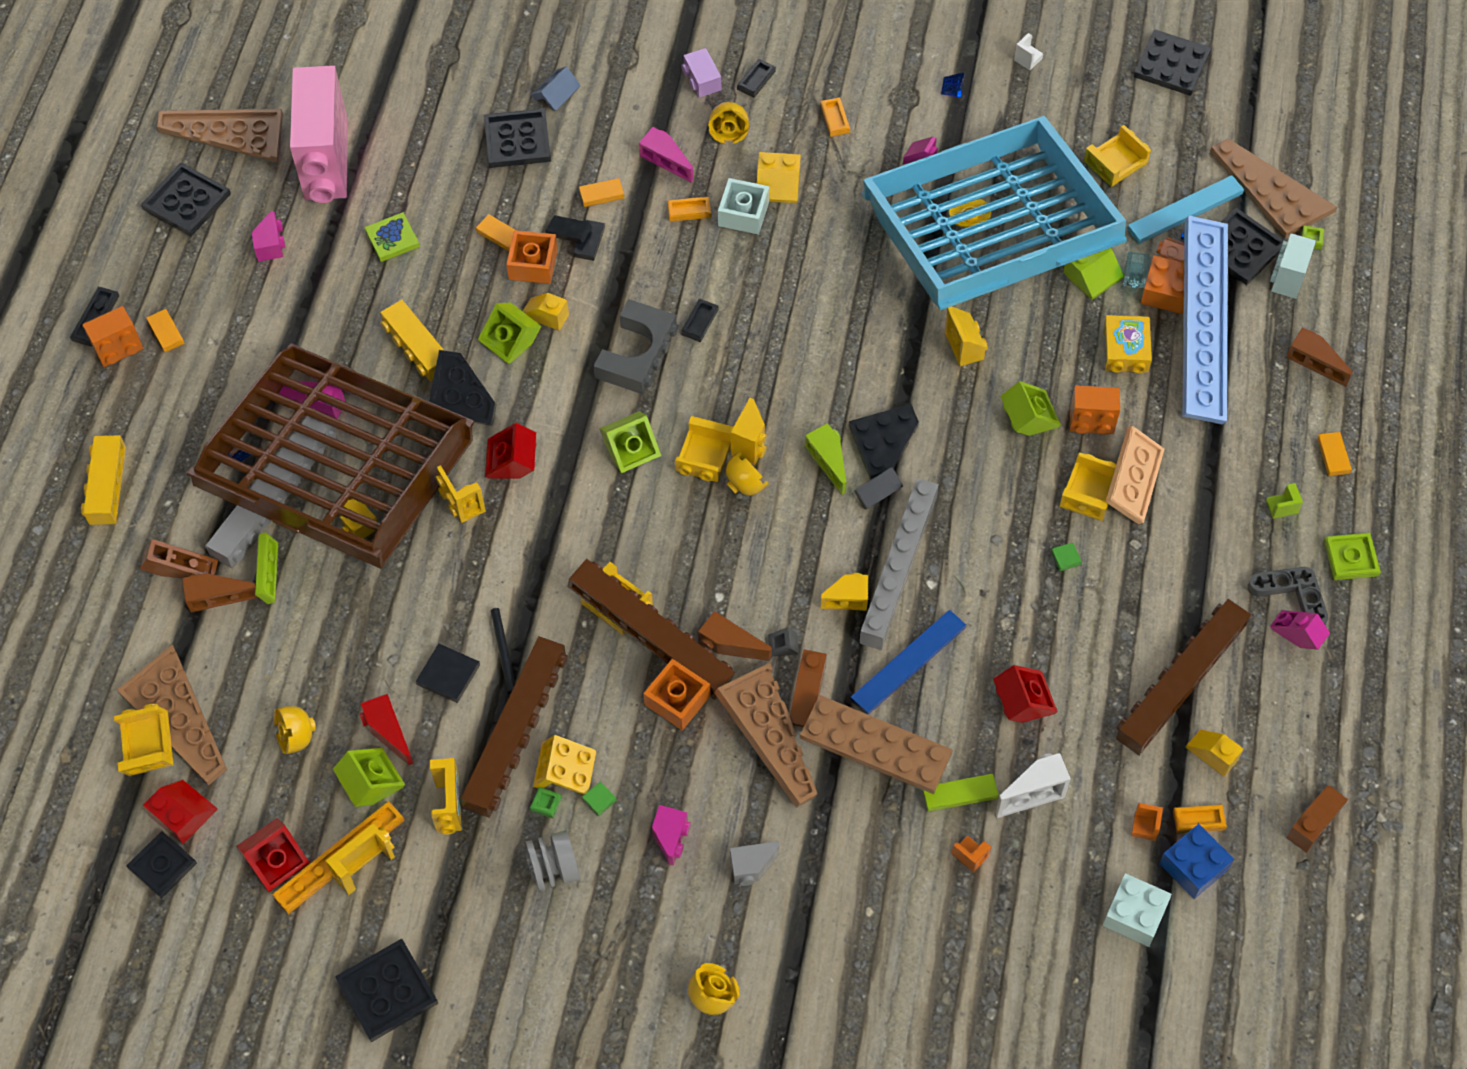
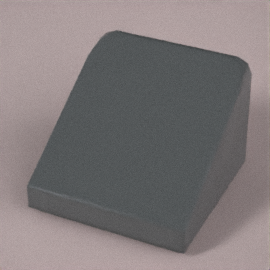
M790 628L768 634L769 646L772 647V657L799 653L797 634Z

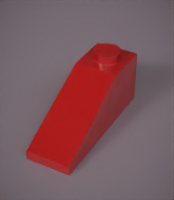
M388 693L360 703L363 712L359 713L363 726L368 725L371 734L408 765L414 764Z

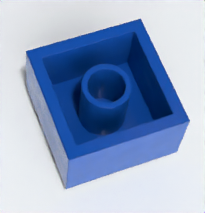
M1198 823L1163 854L1159 864L1193 899H1196L1229 870L1234 858Z

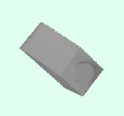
M779 841L730 848L734 884L749 886L759 881L778 857Z

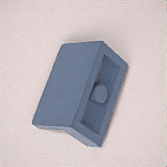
M566 66L556 69L531 95L536 101L544 99L550 108L555 111L580 87V83Z

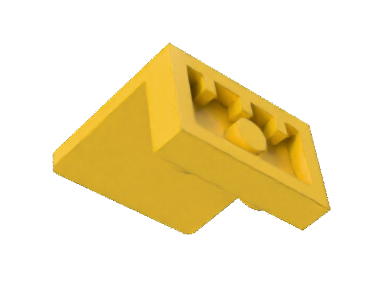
M442 466L436 467L438 475L435 478L440 486L438 490L443 500H448V507L453 517L458 516L460 522L463 523L486 512L482 491L477 482L465 485L456 492Z
M557 735L550 737L541 744L533 787L545 788L553 783L585 795L590 787L596 750Z

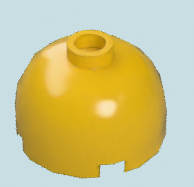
M723 102L717 105L710 113L708 122L709 133L714 140L725 144V141H733L732 144L740 142L747 136L749 131L747 112L735 102Z
M738 451L726 466V476L729 480L727 485L735 494L740 491L747 496L756 495L764 490L769 483L767 481L764 483L760 481L763 476L746 458L741 460L739 457L742 454Z
M283 706L274 710L273 721L274 726L278 725L279 733H276V738L281 751L284 754H291L307 747L312 739V732L316 730L314 719L312 717L309 718L307 712L297 706Z
M713 963L702 964L700 968L696 969L688 982L690 1001L699 1011L708 1015H719L728 1011L740 996V988L736 979L733 976L729 978L724 974L726 969Z

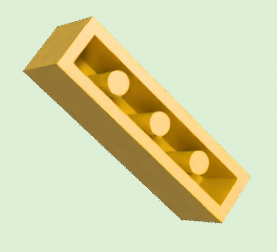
M400 300L380 312L382 318L380 324L386 333H391L398 348L402 347L405 350L406 358L410 362L414 361L419 374L422 377L426 376L431 382L434 379L439 350L444 349L406 303Z
M121 435L94 436L93 445L89 446L91 460L86 468L88 483L84 484L85 503L81 505L82 516H85L89 525L116 524L126 451Z

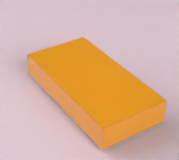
M840 97L820 101V107L830 137L850 133V126Z
M620 178L579 187L584 207L625 199Z
M709 197L667 200L670 222L711 218Z
M488 214L476 227V232L505 250H510L515 229Z
M167 309L146 317L164 352L185 344Z
M1341 433L1318 434L1317 441L1328 476L1350 474L1352 468Z
M1223 804L1178 807L1173 810L1177 834L1188 833L1198 823L1207 832L1224 831L1227 828Z

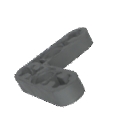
M1297 567L1261 572L1251 576L1248 590L1252 595L1261 597L1296 592L1301 611L1314 613L1316 609L1315 613H1318L1326 625L1328 613L1316 575L1312 569ZM1303 575L1304 578H1308L1307 582H1305L1302 578L1299 579L1300 576ZM1282 577L1287 580L1288 584L1280 586L1276 583L1275 579ZM1256 581L1263 585V587L1259 588L1258 585H1255ZM1311 594L1316 598V602L1309 603L1304 599V596Z

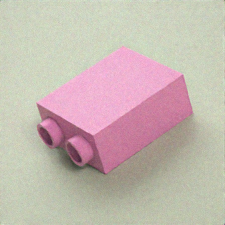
M335 66L293 68L290 149L304 199L313 200L318 203H328L336 198H347L348 118Z

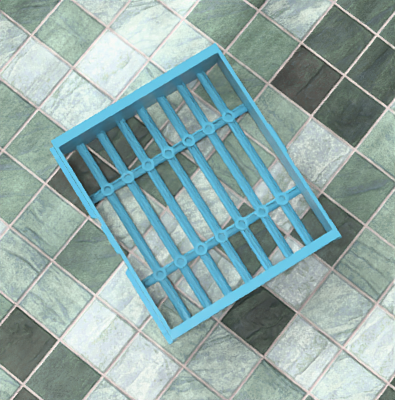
M1045 116L863 179V198L865 201L870 200L878 221L939 310L1127 242L1125 237V218ZM1038 144L1041 151L1010 163L1002 162L999 158ZM1043 159L1047 163V166L1019 176L1012 175L1010 172ZM990 160L996 166V168L931 191H926L921 186L922 184ZM1052 172L1057 177V179L1029 189L1020 186L1024 182ZM1001 174L1005 181L938 205L931 201V199ZM1062 185L1067 190V192L1039 202L1031 201L1029 198ZM1010 187L1015 192V194L948 218L941 215V212ZM911 188L917 194V196L892 205L886 200L888 196ZM1072 198L1077 203L1075 206L1047 216L1042 215L1039 211ZM1020 200L1025 206L959 231L950 228L951 225ZM923 203L927 208L899 218L895 213ZM1080 212H1084L1088 217L1058 229L1052 228L1049 225ZM1031 214L1035 219L967 245L962 244L959 240ZM930 216L936 221L909 232L904 226ZM1094 225L1096 228L1065 241H1061L1059 238ZM1039 227L1045 232V234L979 258H973L969 255L970 252ZM940 229L945 234V236L917 245L914 241L915 238ZM1048 241L1053 243L1051 246L982 271L979 269V266ZM951 243L955 248L928 259L923 254V252ZM959 256L965 262L938 273L932 267ZM968 270L972 272L969 276L944 284L942 281Z

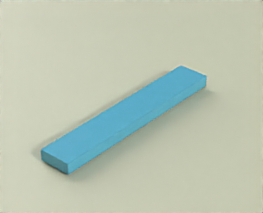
M1231 175L1129 224L1127 230L1140 244L1184 223L1185 218L1188 216L1196 217L1242 195L1244 189Z

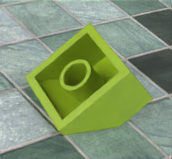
M1111 248L1065 264L1063 273L1091 300L1124 278Z
M511 302L496 303L478 340L510 364L533 344L541 325Z
M1019 381L1000 396L1003 408L1010 417L1011 426L1017 433L1031 436L1061 426L1045 389Z
M640 411L599 428L606 448L620 473L661 456L647 415Z
M383 748L347 751L333 768L339 782L355 807L374 805L405 786V783Z

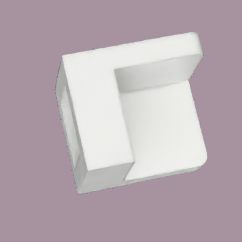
M1029 33L1016 44L1014 61L1031 70L1042 60L1043 53L1031 46L1032 35Z

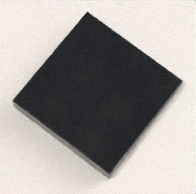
M438 643L418 676L416 685L458 703L478 670L480 661Z
M161 831L126 867L162 899L197 862L168 835Z

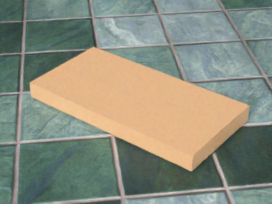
M1130 426L1126 430L1106 502L1139 525L1144 523L1164 448L1134 426Z

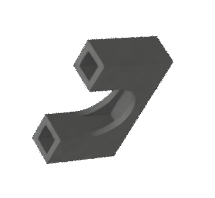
M628 299L620 314L621 328L647 337L652 345L647 352L637 357H625L602 349L594 364V375L596 379L643 394L646 387L649 388L651 386L653 373L655 370H659L662 363L661 357L663 353L668 352L670 339L672 336H676L679 325L676 322L675 314Z

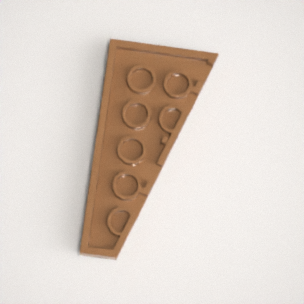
M282 109L159 111L157 129L160 133L278 162L283 112Z
M1226 139L1211 147L1210 153L1230 176L1232 175L1244 189V192L1284 238L1290 236L1291 233L1294 234L1302 230L1303 225L1310 226L1336 212L1337 207L1232 140Z
M172 644L118 688L117 691L134 710L144 709L143 706L147 704H158V706L168 710L172 749L209 786L227 768Z
M768 663L717 688L714 693L797 808L814 799L817 791L809 769L804 765L801 757L803 755L802 749L796 743V733L785 702L781 701L778 693L780 688L777 681L773 679L771 663Z

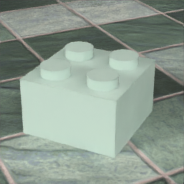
M729 178L718 209V226L759 235L769 204V186Z
M1291 233L1288 242L1283 241L1275 270L1270 282L1274 283L1272 292L1297 298L1314 249L1315 240Z
M1125 873L1103 926L1149 947L1172 894Z

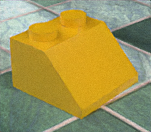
M759 152L757 184L769 186V202H798L800 154Z
M952 306L948 307L944 333L959 366L984 360L985 351L988 349L985 338H981L978 322L973 320L970 313Z
M749 398L731 430V456H734L739 451L742 454L739 457L741 460L746 458L751 464L755 465L758 459H762L765 455L767 434H765V424L754 399Z

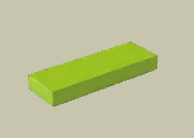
M265 532L259 534L255 595L265 603L271 604L275 603L278 542Z
M993 774L939 783L934 794L922 790L928 812L999 798Z

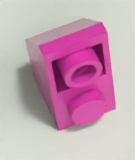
M929 137L912 142L903 157V165L937 154L936 138Z
M274 211L270 212L252 231L253 245L258 262L283 257L282 249L286 248L284 236H280V232L283 231L281 219L276 218Z
M1282 610L1270 625L1273 631L1299 648L1318 650L1330 634L1318 613Z
M659 805L652 825L653 837L668 864L674 866L676 858L680 859L684 844H681L683 836H688L691 822H688L687 812Z

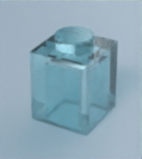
M1128 252L1123 285L1135 288L1145 287L1148 275L1149 254Z

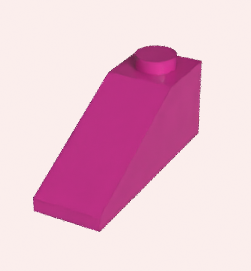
M652 127L639 142L640 157L692 182L693 166L670 135L663 130Z
M300 382V383L305 384V385H307V386H309V387L314 388L318 382ZM283 385L279 392L280 395L302 403L308 396ZM326 386L322 391L345 402L342 390L337 387ZM320 400L314 401L310 407L336 419L342 411Z

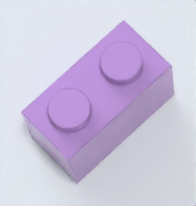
M706 48L683 55L684 64L681 65L683 74L689 77L690 87L692 91H696L699 98L722 90L721 75Z

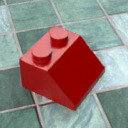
M514 423L488 438L485 477L488 479H520L533 472L535 468L537 432Z
M1013 665L993 678L996 693L1002 701L1003 711L1008 720L1024 723L1054 715L1058 712L1042 671Z
M184 780L160 787L142 805L149 817L181 844H184L218 810L216 806Z
M278 818L236 846L268 892L310 864L287 827Z

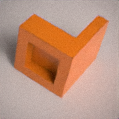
M1138 803L1134 813L1131 836L1155 841L1160 831L1163 807Z
M966 836L960 844L956 842L953 845L951 854L974 873L990 856L992 847L985 841L979 845L969 836Z

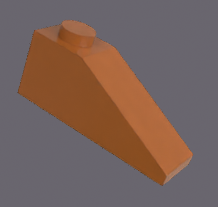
M1303 327L1293 341L1286 357L1345 387L1348 385L1353 373L1322 336Z
M151 539L144 549L140 570L173 578H185L197 573L215 575L218 560Z
M197 573L182 578L185 600L190 612L259 598L255 595L256 585L252 582L207 573Z
M716 611L712 613L698 631L700 645L709 648L717 654L770 661L772 658V647Z
M803 650L790 712L791 722L795 726H805L820 695L826 669V653Z
M1327 785L1297 820L1286 838L1307 853L1346 804L1348 798Z

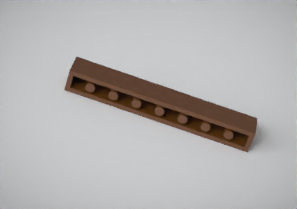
M586 558L569 578L567 585L569 589L668 664L671 659H674L710 683V697L712 699H717L714 693L717 688L732 680L735 672L730 664L720 661L709 648L702 647L696 643L691 634L683 633L679 630L671 619H665L653 605L646 604L640 600L636 592L623 587L615 576L606 574L598 563L591 562Z
M1227 599L1223 605L1219 603L1211 614L1213 615L1211 620L1208 621L1206 619L1198 629L1200 633L1196 637L1192 635L1185 645L1186 650L1183 653L1179 651L1171 662L1173 664L1171 668H1165L1158 677L1160 681L1156 686L1150 685L1144 694L1146 698L1142 702L1137 701L1130 711L1132 713L1128 719L1124 717L1116 728L1119 730L1116 740L1140 756L1247 626L1252 614L1230 599Z
M538 636L460 799L463 809L490 818L493 811H497L501 802L500 795L503 790H507L510 784L511 777L509 776L512 769L516 770L519 765L520 752L522 748L526 749L530 740L529 733L532 728H536L540 718L538 714L541 708H545L548 703V693L557 684L560 667L564 668L568 655H566L565 645Z

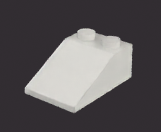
M1049 753L1041 756L1000 795L995 813L996 817L1000 818L1065 798L1071 778L1061 754L1052 755Z

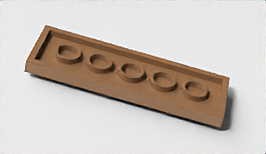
M819 695L800 734V739L932 794L935 793L953 752V749Z

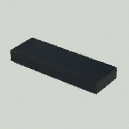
M98 286L70 336L73 342L92 347L82 324L112 311L119 298L117 291Z

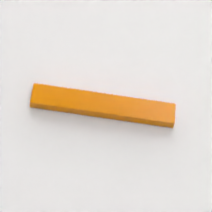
M389 801L386 802L275 891L272 896L289 915L333 879L326 863L328 858L374 823L378 829L383 827L389 834L405 821L404 817Z

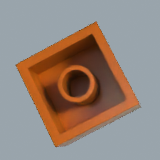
M514 230L506 264L509 280L551 284L558 251L556 234Z
M1153 255L1140 304L1183 314L1184 262Z
M123 306L82 324L103 367L114 364L144 349L134 324Z
M1075 385L1069 409L1070 432H1077L1079 434H1114L1120 414V388Z
M671 659L643 693L644 705L683 731L710 698V683L674 659Z

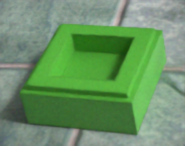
M1074 543L1052 548L1051 550L1059 572L1080 566L1082 563Z
M601 781L582 796L583 801L598 816L617 801L616 797Z
M539 787L530 810L553 819L562 799V794Z

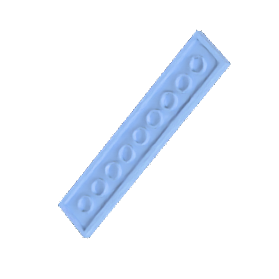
M1193 216L1185 218L1182 417L1224 424L1227 422L1228 224Z

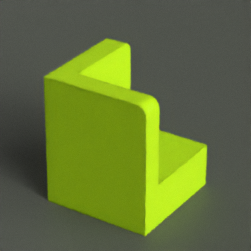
M1296 483L1286 486L1283 494L1267 497L1266 503L1272 518L1275 519L1298 514L1303 500Z

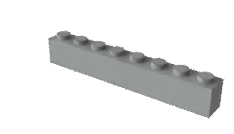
M309 416L301 423L306 427L334 439L336 438L337 431L335 427ZM294 432L289 439L322 455L328 446L298 432ZM284 447L276 455L308 470H311V466L315 463L314 460ZM272 463L264 470V472L295 486H298V483L303 478ZM259 479L250 488L283 504L291 494ZM237 505L205 545L210 557L233 568L236 563L243 559L246 550L257 541L258 535L263 528L270 524L271 520Z
M919 478L916 479L862 626L860 644L882 650L937 499L939 484Z

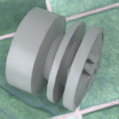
M567 830L551 834V846L546 847L541 837L538 838L540 846L538 850L534 849L532 840L526 841V859L529 871L539 891L545 890L544 878L549 879L551 888L555 887L554 875L559 874L564 884L580 880Z

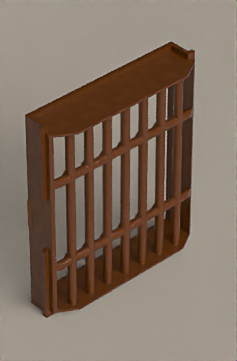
M290 343L285 350L279 352L205 444L195 467L191 466L187 471V475L191 477L193 486L381 569L440 487L435 478L438 475L436 467L441 465L448 476L472 443V426L474 421ZM297 370L318 379L319 382L312 388L289 377ZM285 385L308 396L302 403L278 394V391ZM332 385L396 412L400 416L394 423L322 391L326 386ZM272 400L295 410V412L288 419L265 408ZM320 400L389 431L384 438H380L310 407L314 401ZM258 416L282 425L283 428L276 435L253 425ZM309 416L372 443L377 447L372 454H369L298 422L302 417ZM408 420H414L443 432L445 435L438 442L403 426ZM295 431L363 460L365 463L360 470H357L290 441L286 437L290 432ZM246 432H249L271 443L264 451L240 439ZM401 435L434 450L427 458L394 444L392 441L396 436ZM235 447L258 457V460L253 466H250L227 455ZM284 447L353 477L348 486H345L274 455L278 448ZM390 451L421 464L422 467L415 474L380 457L384 452ZM222 463L246 475L237 484L214 472ZM272 463L336 491L341 495L334 503L263 472L261 469L265 464ZM379 467L411 482L403 490L368 473L372 468ZM259 479L329 511L321 521L247 487L253 480ZM367 483L399 497V499L393 506H390L358 492L356 489L360 484ZM354 499L387 515L380 523L345 508L344 505L348 500ZM341 515L373 529L377 533L371 543L330 524L337 516Z

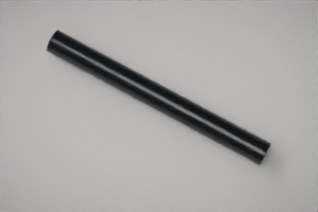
M493 608L491 609V616L507 693L511 694L515 686L514 675L500 609Z

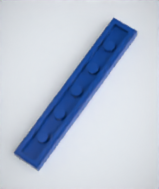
M948 610L853 694L851 701L862 712L869 715L966 628V624L951 610Z

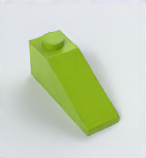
M826 423L805 435V448L841 495L846 493L847 481L840 442L841 437L836 429H832Z

